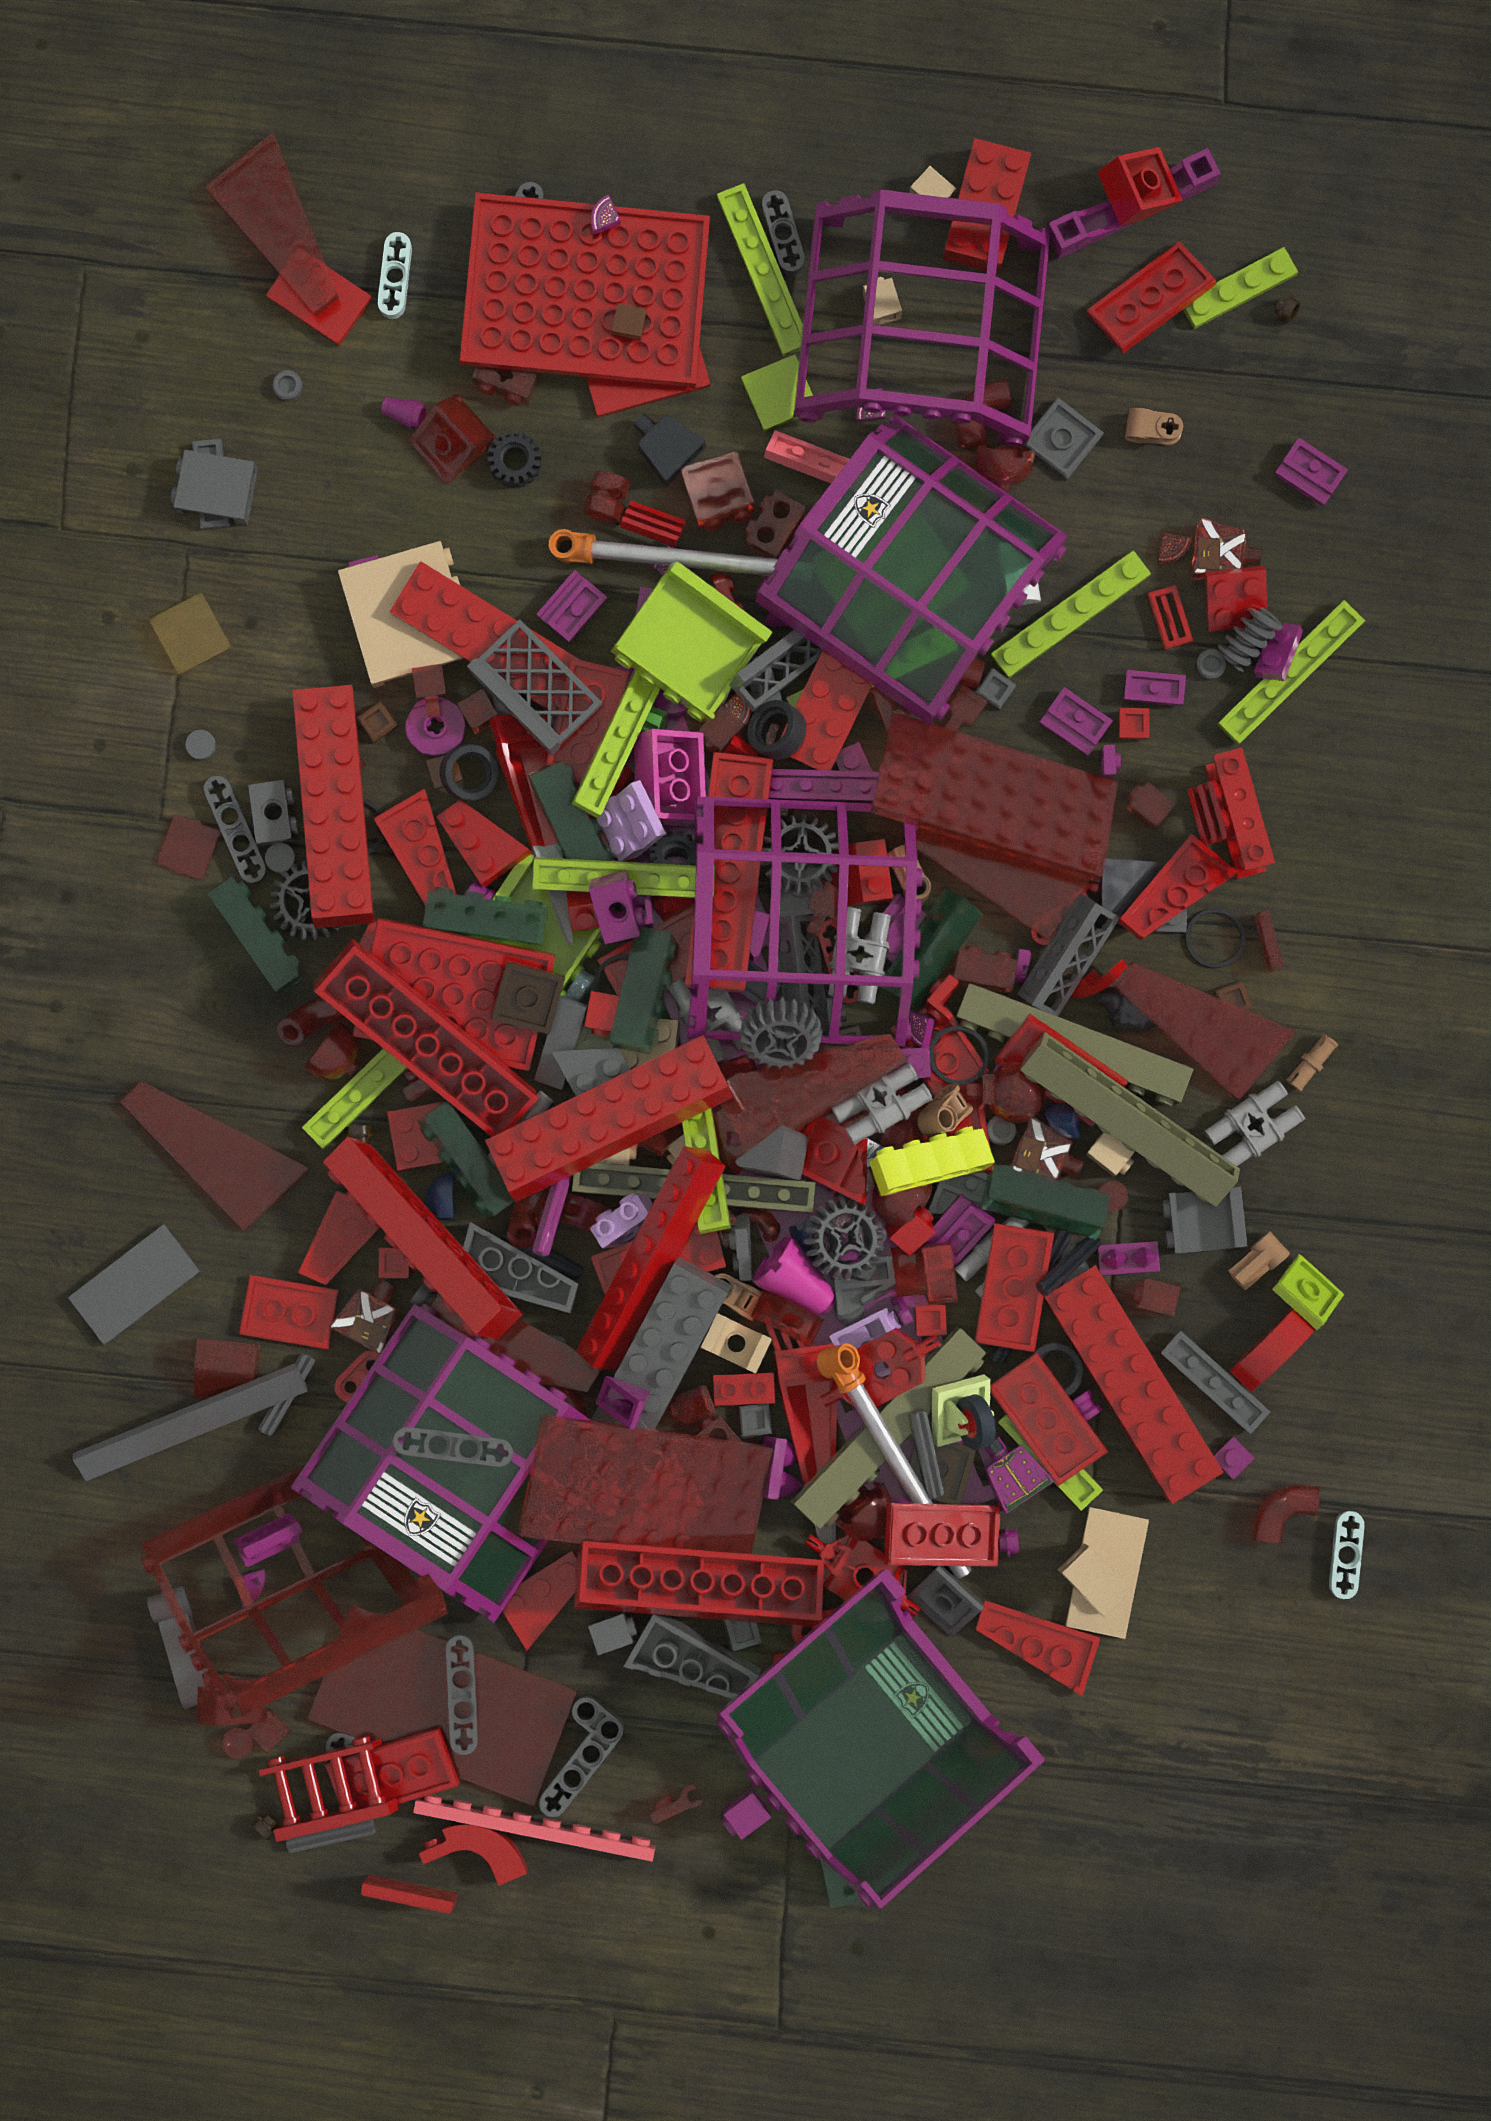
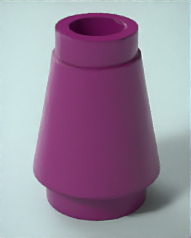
M386 397L382 403L381 413L410 429L415 427L420 429L426 420L427 406L422 405L421 401Z

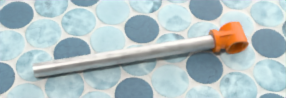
M567 529L555 531L549 539L551 553L560 562L566 564L573 562L592 564L594 558L667 566L678 561L687 568L771 576L775 569L773 567L778 559L596 541L595 534L571 532ZM565 540H571V549L566 553L559 552L560 544ZM797 561L787 578L812 580L813 568L811 565L813 562Z
M845 1343L821 1350L817 1357V1366L820 1373L826 1378H834L839 1393L848 1394L911 1503L933 1504L862 1384L866 1377L858 1369L860 1357L857 1349L853 1345ZM949 1566L955 1578H962L971 1571L970 1566Z

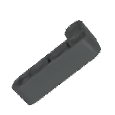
M183 1587L147 1597L151 1618L154 1623H158L183 1708L188 1709L214 1701L213 1686Z
M591 1695L579 1697L572 1708L573 1718L590 1733L548 1785L540 1798V1809L549 1817L560 1816L567 1809L623 1735L624 1724L622 1719ZM583 1702H589L594 1706L595 1713L590 1718H584L579 1714L578 1706ZM607 1721H613L618 1725L619 1732L613 1737H608L602 1732V1724ZM593 1745L599 1749L600 1757L597 1760L589 1761L584 1757L583 1749L586 1746ZM568 1770L578 1771L581 1781L576 1785L568 1784L564 1778L565 1772ZM560 1787L566 1791L558 1802L561 1807L556 1805L552 1808L548 1807L549 1799L547 1796L555 1797Z

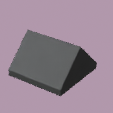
M782 1125L735 1162L739 1167L761 1175L800 1181L808 1138L805 1134Z
M934 1566L908 1594V1598L920 1606V1609L951 1638L984 1608L983 1602L944 1566Z

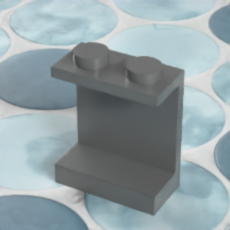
M184 450L183 458H179L177 461L176 475L179 476L178 486L172 489L171 504H174V509L181 515H184L186 510L233 518L236 524L248 526L258 468L253 461Z
M1241 1186L1233 1187L1217 1207L1209 1202L1201 1201L1195 1195V1192L1166 1194V1200L1162 1201L1163 1218H1168L1169 1230H1165L1166 1247L1172 1249V1254L1247 1247Z

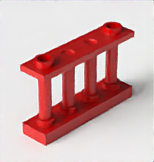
M1243 748L1213 755L1214 763L1207 764L1204 768L1208 782L1217 780L1233 836L1226 839L1225 842L1232 867L1238 871L1235 878L1239 880L1265 873V866L1274 864L1275 861Z
M367 1735L353 1739V1745L286 1760L285 1756L267 1760L268 1765L258 1770L259 1775L274 1774L285 1818L282 1820L283 1824L273 1830L276 1842L388 1816L397 1811L399 1808L396 1797L385 1799V1795H381L370 1750L382 1744L381 1738L370 1740V1736ZM355 1753L359 1755L369 1795L367 1804L357 1806V1803L352 1800L342 1760L343 1756ZM330 1760L341 1803L338 1806L339 1811L329 1813L328 1808H324L313 1763ZM297 1767H302L313 1811L310 1813V1818L302 1820L300 1815H296L285 1771Z

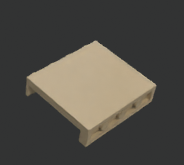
M441 541L338 570L373 688L385 685L384 682L463 659L389 613L420 561L460 585L458 576L451 577L448 566L454 565L449 547L443 549Z

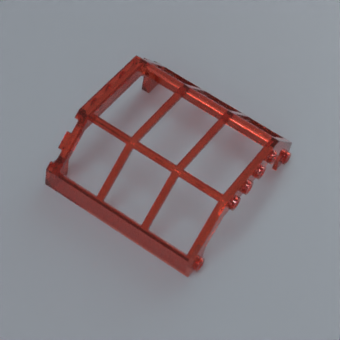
M340 1448L322 1456L307 1477L319 1487L333 1481L343 1503L348 1507L360 1491L352 1465ZM305 1465L141 1543L145 1555L140 1558L147 1574H153L181 1635L178 1636V1640L185 1653L191 1652L189 1657L196 1672L203 1671L201 1677L207 1690L211 1691L214 1689L213 1697L220 1711L226 1709L231 1719L243 1717L448 1614L442 1592L429 1573L417 1579L418 1585L404 1564L360 1535L359 1537L365 1549L317 1573H314L300 1542L292 1545V1551L305 1578L256 1603L253 1602L222 1535L271 1511H274L277 1518L285 1515L283 1505L302 1496L293 1490L291 1486ZM361 1506L357 1513L376 1525L372 1515H368L365 1507ZM213 1540L245 1608L193 1633L161 1564ZM370 1557L404 1606L352 1631L320 1581ZM311 1587L343 1634V1637L291 1662L259 1611ZM250 1616L282 1667L238 1688L229 1673L223 1675L225 1684L223 1683L200 1646L199 1641Z

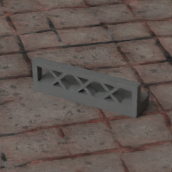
M820 609L809 619L823 627L829 616ZM794 629L740 670L729 685L753 712L817 663L823 649L810 647V640ZM792 651L805 653L804 664H790V653ZM771 667L784 669L783 680H768V670ZM749 684L763 685L762 696L757 700H754L745 689Z
M1080 893L1017 994L1032 1006L1058 1017L1120 917ZM1100 913L1108 917L1102 928L1094 930V923ZM1089 941L1090 947L1087 952L1078 955V948L1081 943ZM1073 966L1074 972L1070 979L1063 981V972L1066 968ZM1057 991L1058 998L1051 1008L1046 1006L1044 1002L1049 994Z
M790 915L779 918L778 972L823 974L815 915ZM800 923H806V938L801 933ZM806 953L810 957L811 965L809 968L805 964L804 955ZM782 982L783 985L778 991L779 1001L783 997L787 1002L795 998L797 1005L805 1002L808 1009H814V1013L819 1017L822 1034H828L829 1024L824 984H812L814 987V995L812 997L808 993L809 983Z

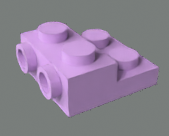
M640 780L629 784L618 795L610 797L601 816L596 820L598 828L604 831L610 843V853L618 859V862L638 857L666 834Z
M631 1193L619 1202L621 1206L612 1212L609 1209L596 1218L597 1223L590 1227V1230L602 1248L618 1247L636 1237L653 1205L647 1194L636 1195Z
M885 1308L829 1337L834 1346L849 1343L858 1349L895 1328H901V1323L894 1311L889 1313L888 1309ZM883 1361L877 1362L875 1366L876 1374L880 1377L890 1374L889 1365Z

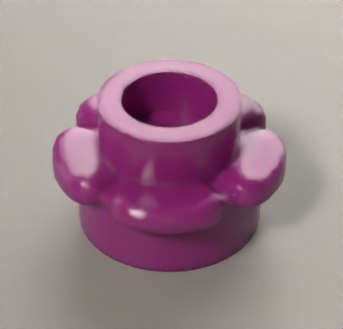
M1005 1527V1533L999 1534L1001 1552H1007V1556L1011 1557V1554L1020 1553L1017 1529L1008 1530V1527Z

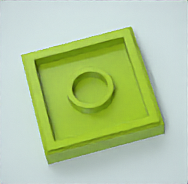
M795 354L741 376L742 383L764 432L797 419V417H793L799 364ZM806 380L804 397L813 396Z
M1300 1254L1291 1262L1272 1289L1316 1330L1324 1325L1344 1296L1333 1283Z

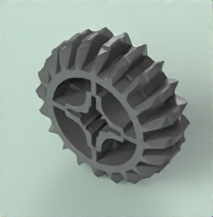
M802 814L801 823H796L795 816L790 815L789 826L781 819V840L789 834L798 832L797 842L791 847H784L782 852L793 853L795 851L797 853L801 841H803L804 853L833 854V851L839 850L838 843L830 844V841L836 838L835 832L825 835L828 824L824 823L818 829L816 827L818 824L817 817L812 819L811 825L806 824V814ZM807 833L815 836L822 843L825 852H819V850L812 849L808 845ZM764 837L763 842L770 846V848H762V851L772 852V839ZM761 861V865L763 867L772 866V862ZM792 863L795 868L794 877L781 869V882H785L783 892L787 893L790 885L795 886V895H800V886H805L808 895L812 894L811 884H815L818 890H822L823 884L820 879L822 878L830 883L832 877L827 871L837 873L838 867L834 864H823L817 873L803 878L804 869L810 863H801V869L798 868V863ZM772 868L766 871L765 875L767 878L771 877Z
M302 861L303 870L299 871L298 867L292 864L291 869L294 874L290 876L286 871L281 872V875L286 879L284 884L275 880L274 885L280 888L281 891H272L270 896L279 899V902L271 903L270 907L273 910H281L273 917L276 921L285 919L280 926L282 930H287L292 926L290 930L292 937L297 936L301 930V939L303 941H307L309 932H312L313 939L318 941L320 937L319 931L322 930L327 938L331 934L328 927L314 928V924H304L306 919L308 920L312 915L311 904L310 908H307V903L299 895L304 897L310 896L309 888L299 889L293 887L299 881L308 878L307 861ZM288 895L293 896L299 901L298 916L295 920L288 911ZM336 926L333 928L336 931H338L340 929V926Z
M783 997L780 1001L775 1002L769 998L767 1004L758 1002L756 1008H749L747 1015L743 1016L740 1028L741 1045L743 1050L746 1051L748 1058H754L757 1065L765 1063L767 1069L775 1065L779 1070L782 1066L788 1065L792 1069L794 1063L803 1065L805 1059H812L814 1052L818 1051L822 1039L821 1022L814 1013V1009H808L805 1002L797 1005L795 998L790 1002L785 1001Z
M839 1198L836 1204L833 1201H827L826 1209L823 1207L816 1208L820 1218L816 1216L809 1217V1221L814 1224V1227H805L804 1232L811 1234V1239H804L803 1243L812 1245V1249L808 1250L806 1255H816L812 1262L814 1267L820 1266L823 1263L821 1267L823 1275L831 1271V1278L838 1279L842 1275L844 1280H850L851 1274L855 1277L862 1276L861 1268L865 1271L872 1269L868 1260L872 1262L879 1261V1257L874 1254V1251H883L884 1247L878 1245L877 1240L884 1239L885 1236L882 1233L876 1234V1229L880 1228L882 1224L881 1222L872 1223L876 1216L874 1211L865 1215L867 1210L866 1204H860L857 1207V1201L850 1199L846 1204L844 1198ZM846 1214L851 1216L849 1222H845L841 1228L829 1224V1221L837 1215ZM860 1225L865 1236L864 1244L858 1238ZM823 1234L830 1240V1248L827 1252L823 1244ZM838 1234H847L848 1237L846 1238H849V1244H840L842 1240H839L840 1235ZM847 1250L859 1254L854 1261L848 1264L836 1262L838 1257L843 1256Z

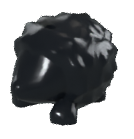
M1117 980L1115 981L1114 989L1101 994L1098 999L1099 1003L1108 1011L1111 1024L1117 1029H1127L1135 1033L1149 1032L1150 1029L1156 1028L1159 1025V1021L1164 1015L1163 1000L1160 997L1158 988L1154 986L1138 985Z

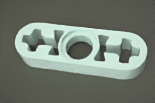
M401 232L390 234L384 243L378 307L381 314L388 319L399 318L404 313L406 306L412 246L408 236ZM397 241H402V245L406 247L405 249H400V262L395 261V251L391 247L395 246ZM394 268L400 269L403 272V278L397 283L387 280V273ZM390 290L395 291V301L399 304V306H394L392 311H389L387 305L384 304L390 301Z
M1344 1511L1335 1520L1329 1588L1334 1596L1341 1599L1352 1598L1357 1593L1359 1587L1364 1520L1358 1513L1353 1511ZM1349 1516H1352V1521L1357 1523V1528H1352L1350 1538H1357L1356 1544L1349 1541L1340 1542V1536L1347 1538V1528L1342 1527V1522L1348 1521ZM1344 1546H1350L1355 1552L1354 1560L1348 1564L1342 1563L1338 1557L1340 1549ZM1337 1566L1345 1569L1354 1568L1353 1574L1347 1572L1346 1581L1351 1583V1589H1346L1344 1594H1341V1589L1336 1587V1583L1341 1582L1343 1579V1572H1337Z

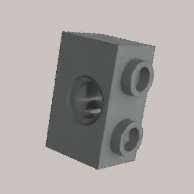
M284 780L248 785L256 844L259 847H267L275 843H295L294 834H299L297 817L291 816L290 805H295L293 788L287 787ZM274 806L281 807L282 814L280 818L269 820L267 817L269 809Z
M617 1612L592 1621L588 1625L598 1655L632 1644L635 1639L634 1635L638 1632L633 1616H627L626 1612Z

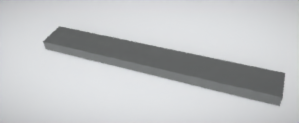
M294 1363L73 1453V1461L85 1481H88L307 1392V1385Z

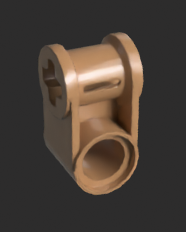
M1130 408L1128 411L1125 440L1134 443L1171 446L1180 440L1183 422L1178 415L1173 413L1157 412L1145 408ZM1167 424L1172 425V435L1166 434L1165 428Z
M952 1083L937 1092L935 1098L920 1112L917 1121L918 1127L923 1134L932 1136L951 1132L972 1112V1105L966 1103L959 1092L960 1087L957 1083Z
M727 1274L714 1275L717 1278L726 1279L732 1285L723 1304L739 1315L753 1321L754 1311L761 1299H765L767 1295ZM750 1295H751L752 1297H751V1299H750L748 1305L746 1306V1308H744V1306H745V1304H746L748 1298H749Z

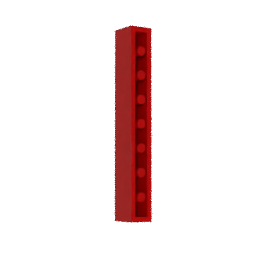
M683 1146L576 1350L592 1368L617 1371L726 1167L710 1151Z

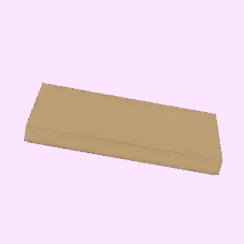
M1089 1507L1081 1546L1084 1543L1089 1545L1132 1592L1106 1617H1103L1073 1587L1065 1624L1066 1627L1123 1639L1126 1638L1149 1523L1148 1519Z

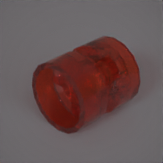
M595 471L590 486L593 494L587 496L583 512L600 521L620 523L624 509L621 501L627 499L631 481L614 473Z

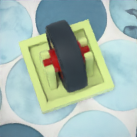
M980 1375L932 1388L933 1444L940 1447L963 1440L969 1448L978 1450L988 1447L993 1443L996 1429L993 1417L994 1412L990 1409V1379L987 1376Z

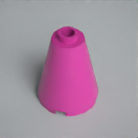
M786 1236L772 1248L774 1253L769 1258L764 1257L753 1274V1282L756 1286L816 1316L821 1313L826 1315L836 1303V1300H834L835 1291L819 1270L812 1265V1261L798 1242L791 1236Z

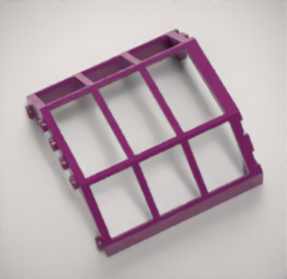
M872 191V196L861 199L859 195L840 198L839 204L829 205L826 201L817 203L814 215L793 417L799 418L802 422L815 423L817 420L823 419L824 412L862 407L864 411L870 413H879L881 410L893 411V414L897 416H910L911 413L923 415V418L929 420H939L941 417L953 418L954 422L962 424L976 421L998 431L997 441L1004 442L1006 446L1021 447L1022 444H1027L1031 434L1051 231L1045 228H1040L1039 230L1032 228V221L1019 214L1014 215V218L1006 214L1007 208L1000 204L897 191ZM875 212L870 260L818 271L822 225L843 228L845 218ZM884 213L991 225L986 274L879 261ZM1000 229L1018 238L1017 249L1040 252L1035 296L996 277ZM868 272L863 325L811 334L816 282ZM878 272L985 284L980 338L873 325ZM994 289L1034 308L1029 359L989 340ZM872 335L978 348L973 401L866 389ZM862 336L856 389L804 397L809 346ZM988 352L1028 371L1023 422L983 404Z
M697 796L695 829L697 836H702V843H696L691 989H697V994H691L690 1007L688 1008L687 1039H696L704 1035L705 1039L741 1041L740 1032L706 1030L709 981L732 980L767 982L765 1004L768 1003L769 998L775 1002L777 982L834 984L829 1035H822L820 1044L905 1046L906 1040H910L911 1023L908 1020L913 978L919 977V960H914V948L920 947V929H915L916 917H921V899H916L917 887L922 886L923 877L922 869L917 868L915 831L918 830V813H914V805ZM714 806L771 808L772 852L715 850ZM780 809L837 811L839 854L782 852ZM847 811L903 814L906 857L849 855ZM714 860L772 862L768 972L710 970ZM781 862L839 865L835 974L778 972ZM849 865L906 867L902 977L845 975ZM844 985L901 987L895 1038L838 1035Z

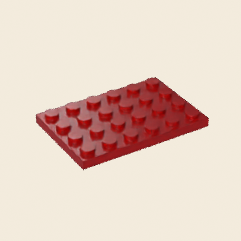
M378 918L370 953L506 1066L529 1071L538 1032L491 1020V1014L506 960L552 972L555 954ZM354 1025L353 1036L373 1040Z

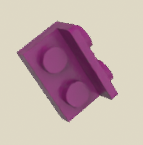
M287 1513L234 1539V1543L243 1564L249 1567L300 1541L298 1534L302 1533L299 1522Z

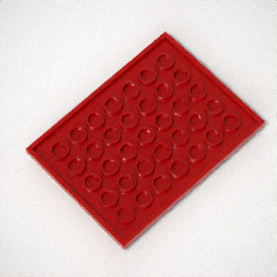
M476 193L460 365L695 388L710 216L614 206L621 220L620 224L593 235L591 215L596 204ZM618 303L647 309L641 340L612 334Z

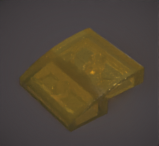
M202 592L149 620L179 675L231 647Z

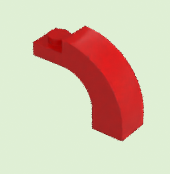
M1290 1307L1278 1323L1240 1357L1230 1369V1372L1252 1392L1284 1364L1316 1329Z
M461 1822L444 1826L442 1831L446 1839L442 1840L440 1836L432 1838L423 1843L425 1848L419 1852L423 1865L454 1851L468 1850L475 1852L488 1862L498 1886L521 1877L528 1872V1867L520 1850L505 1833L500 1830Z

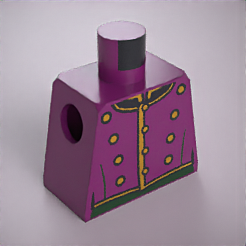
M997 1437L990 1446L985 1447L993 1462L985 1466L983 1471L1003 1513L1007 1514L1054 1482L1050 1475L1021 1445H1017L1008 1451L1000 1437Z

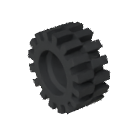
M514 430L509 431L508 435L500 434V438L498 440L495 438L492 441V447H489L488 464L493 477L504 486L506 484L510 485V488H516V485H520L521 488L525 487L527 482L531 484L534 481L535 475L538 477L539 469L542 466L538 444L533 441L530 435L527 437L521 431H519V434H516ZM519 449L524 452L526 462L522 468L511 470L504 465L503 458L509 450Z
M668 831L667 837L663 836L650 846L648 863L696 866V843H699L697 839L692 841V835L690 834L683 837V832L678 831L677 836H673V831ZM670 855H678L685 858L686 861L683 863H671L664 858Z

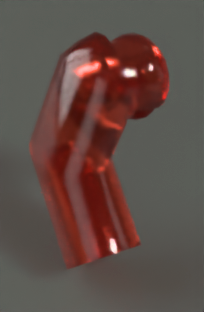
M743 1208L742 1215H749L750 1223L758 1224L764 1233L763 1238L765 1240L773 1242L778 1239L781 1231L780 1224L769 1210Z

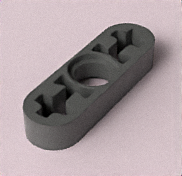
M778 190L770 191L763 197L762 211L778 266L784 274L796 275L804 267L805 256L787 196L783 192ZM773 199H776L777 203H783L780 205L781 218L777 220L774 209L768 208ZM780 226H787L790 228L792 235L787 240H780L775 236V230ZM791 246L793 258H799L796 260V266L791 267L789 263H784L787 260L786 248Z

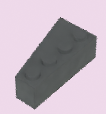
M470 1222L463 1248L505 1295L572 1314L580 1286L578 1283Z

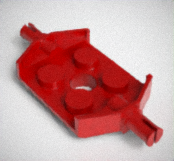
M895 1328L857 1349L860 1357L858 1369L866 1377L862 1384L876 1407L925 1382L924 1356L927 1355V1352L941 1346L940 1341L928 1345L938 1339L935 1334L922 1342H916L901 1330ZM879 1361L886 1362L890 1367V1374L886 1378L876 1374L875 1366ZM836 1386L835 1389L820 1396L821 1401L831 1396L833 1397L823 1403L825 1407L840 1399H844L854 1406L848 1394L839 1393Z
M849 1532L829 1544L823 1543L812 1534L807 1538L816 1545L808 1540L804 1542V1545L818 1553V1556H820L819 1560H824L823 1586L845 1601L863 1586L856 1579V1574L861 1568H868L872 1573V1577L880 1570L887 1568L902 1588L906 1590L907 1568L902 1565L884 1564V1553L853 1532ZM872 1590L853 1605L873 1620L885 1615ZM904 1594L901 1596L903 1602L900 1604V1608L903 1611H908L914 1618L918 1613L908 1608V1606L918 1612L921 1607L907 1599L908 1596Z

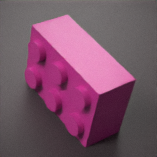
M650 729L639 733L634 744L635 782L641 781L662 825L686 827L695 825L697 796L706 797L703 733Z

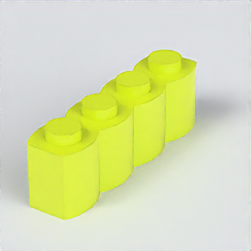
M970 1126L956 1131V1136L947 1137L946 1133L931 1137L929 1139L930 1142L920 1143V1140H914L904 1144L903 1149L894 1150L891 1146L877 1151V1156L869 1163L881 1196L949 1180L989 1168L995 1161L983 1129L973 1130V1127Z

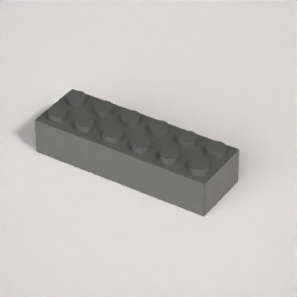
M678 1257L614 1376L615 1379L650 1391L639 1423L635 1429H629L599 1406L591 1420L645 1449L732 1285Z

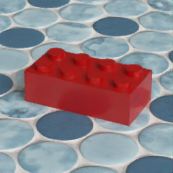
M974 138L958 199L1000 204L1007 208L1006 214L1014 218L1031 153ZM952 221L943 260L986 271L991 225ZM1000 229L996 274H1000L1010 233Z

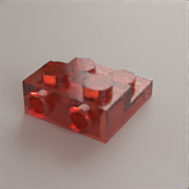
M737 451L680 468L699 529L705 528L706 531H715L723 526L722 522L734 519V522L737 523L743 522L751 517L750 513L755 512L754 501Z

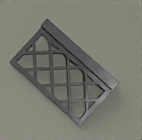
M520 619L485 653L467 665L469 672L552 756L561 748L560 745L603 705L586 685ZM519 630L528 637V649L511 648V638ZM532 642H533L539 649H532ZM507 643V648H501L504 644ZM494 654H507L506 669H493L487 661ZM511 654H528V669H510ZM532 654H545L549 658V669H532ZM553 663H554L559 669H553ZM499 674H506V681ZM510 674H527V690H514L510 686ZM531 674L548 675V690H531ZM552 675H566L570 679L569 690H552ZM573 683H574L580 690H573ZM520 695H527V702ZM531 695H548V711H535L531 707ZM552 695H569V711H552ZM573 695L587 696L593 704L585 711H573ZM541 716H548V722H546ZM552 716H569V727L558 735L551 727ZM573 716H579V717L573 722Z

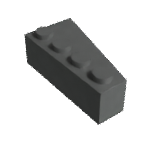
M654 1614L623 1666L633 1670H641L653 1676L675 1680L687 1686L692 1685L706 1689L708 1692L732 1699L759 1677L761 1668L677 1619L667 1615Z

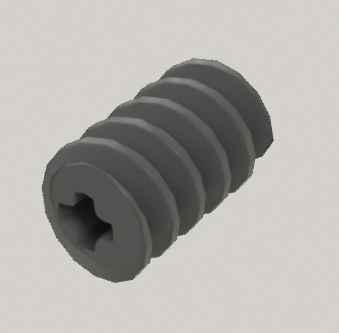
M1260 607L1259 611L1249 608L1253 618L1250 620L1242 617L1241 621L1245 627H1233L1237 634L1236 638L1230 635L1225 636L1230 644L1228 647L1220 643L1217 645L1223 657L1242 672H1244L1242 665L1250 666L1252 664L1250 656L1258 657L1260 655L1258 647L1266 648L1268 643L1265 638L1273 639L1275 637L1273 629L1281 630L1283 628L1281 622L1263 607Z

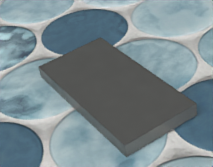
M163 1224L68 1298L103 1345H107L193 1279L201 1270L169 1228Z

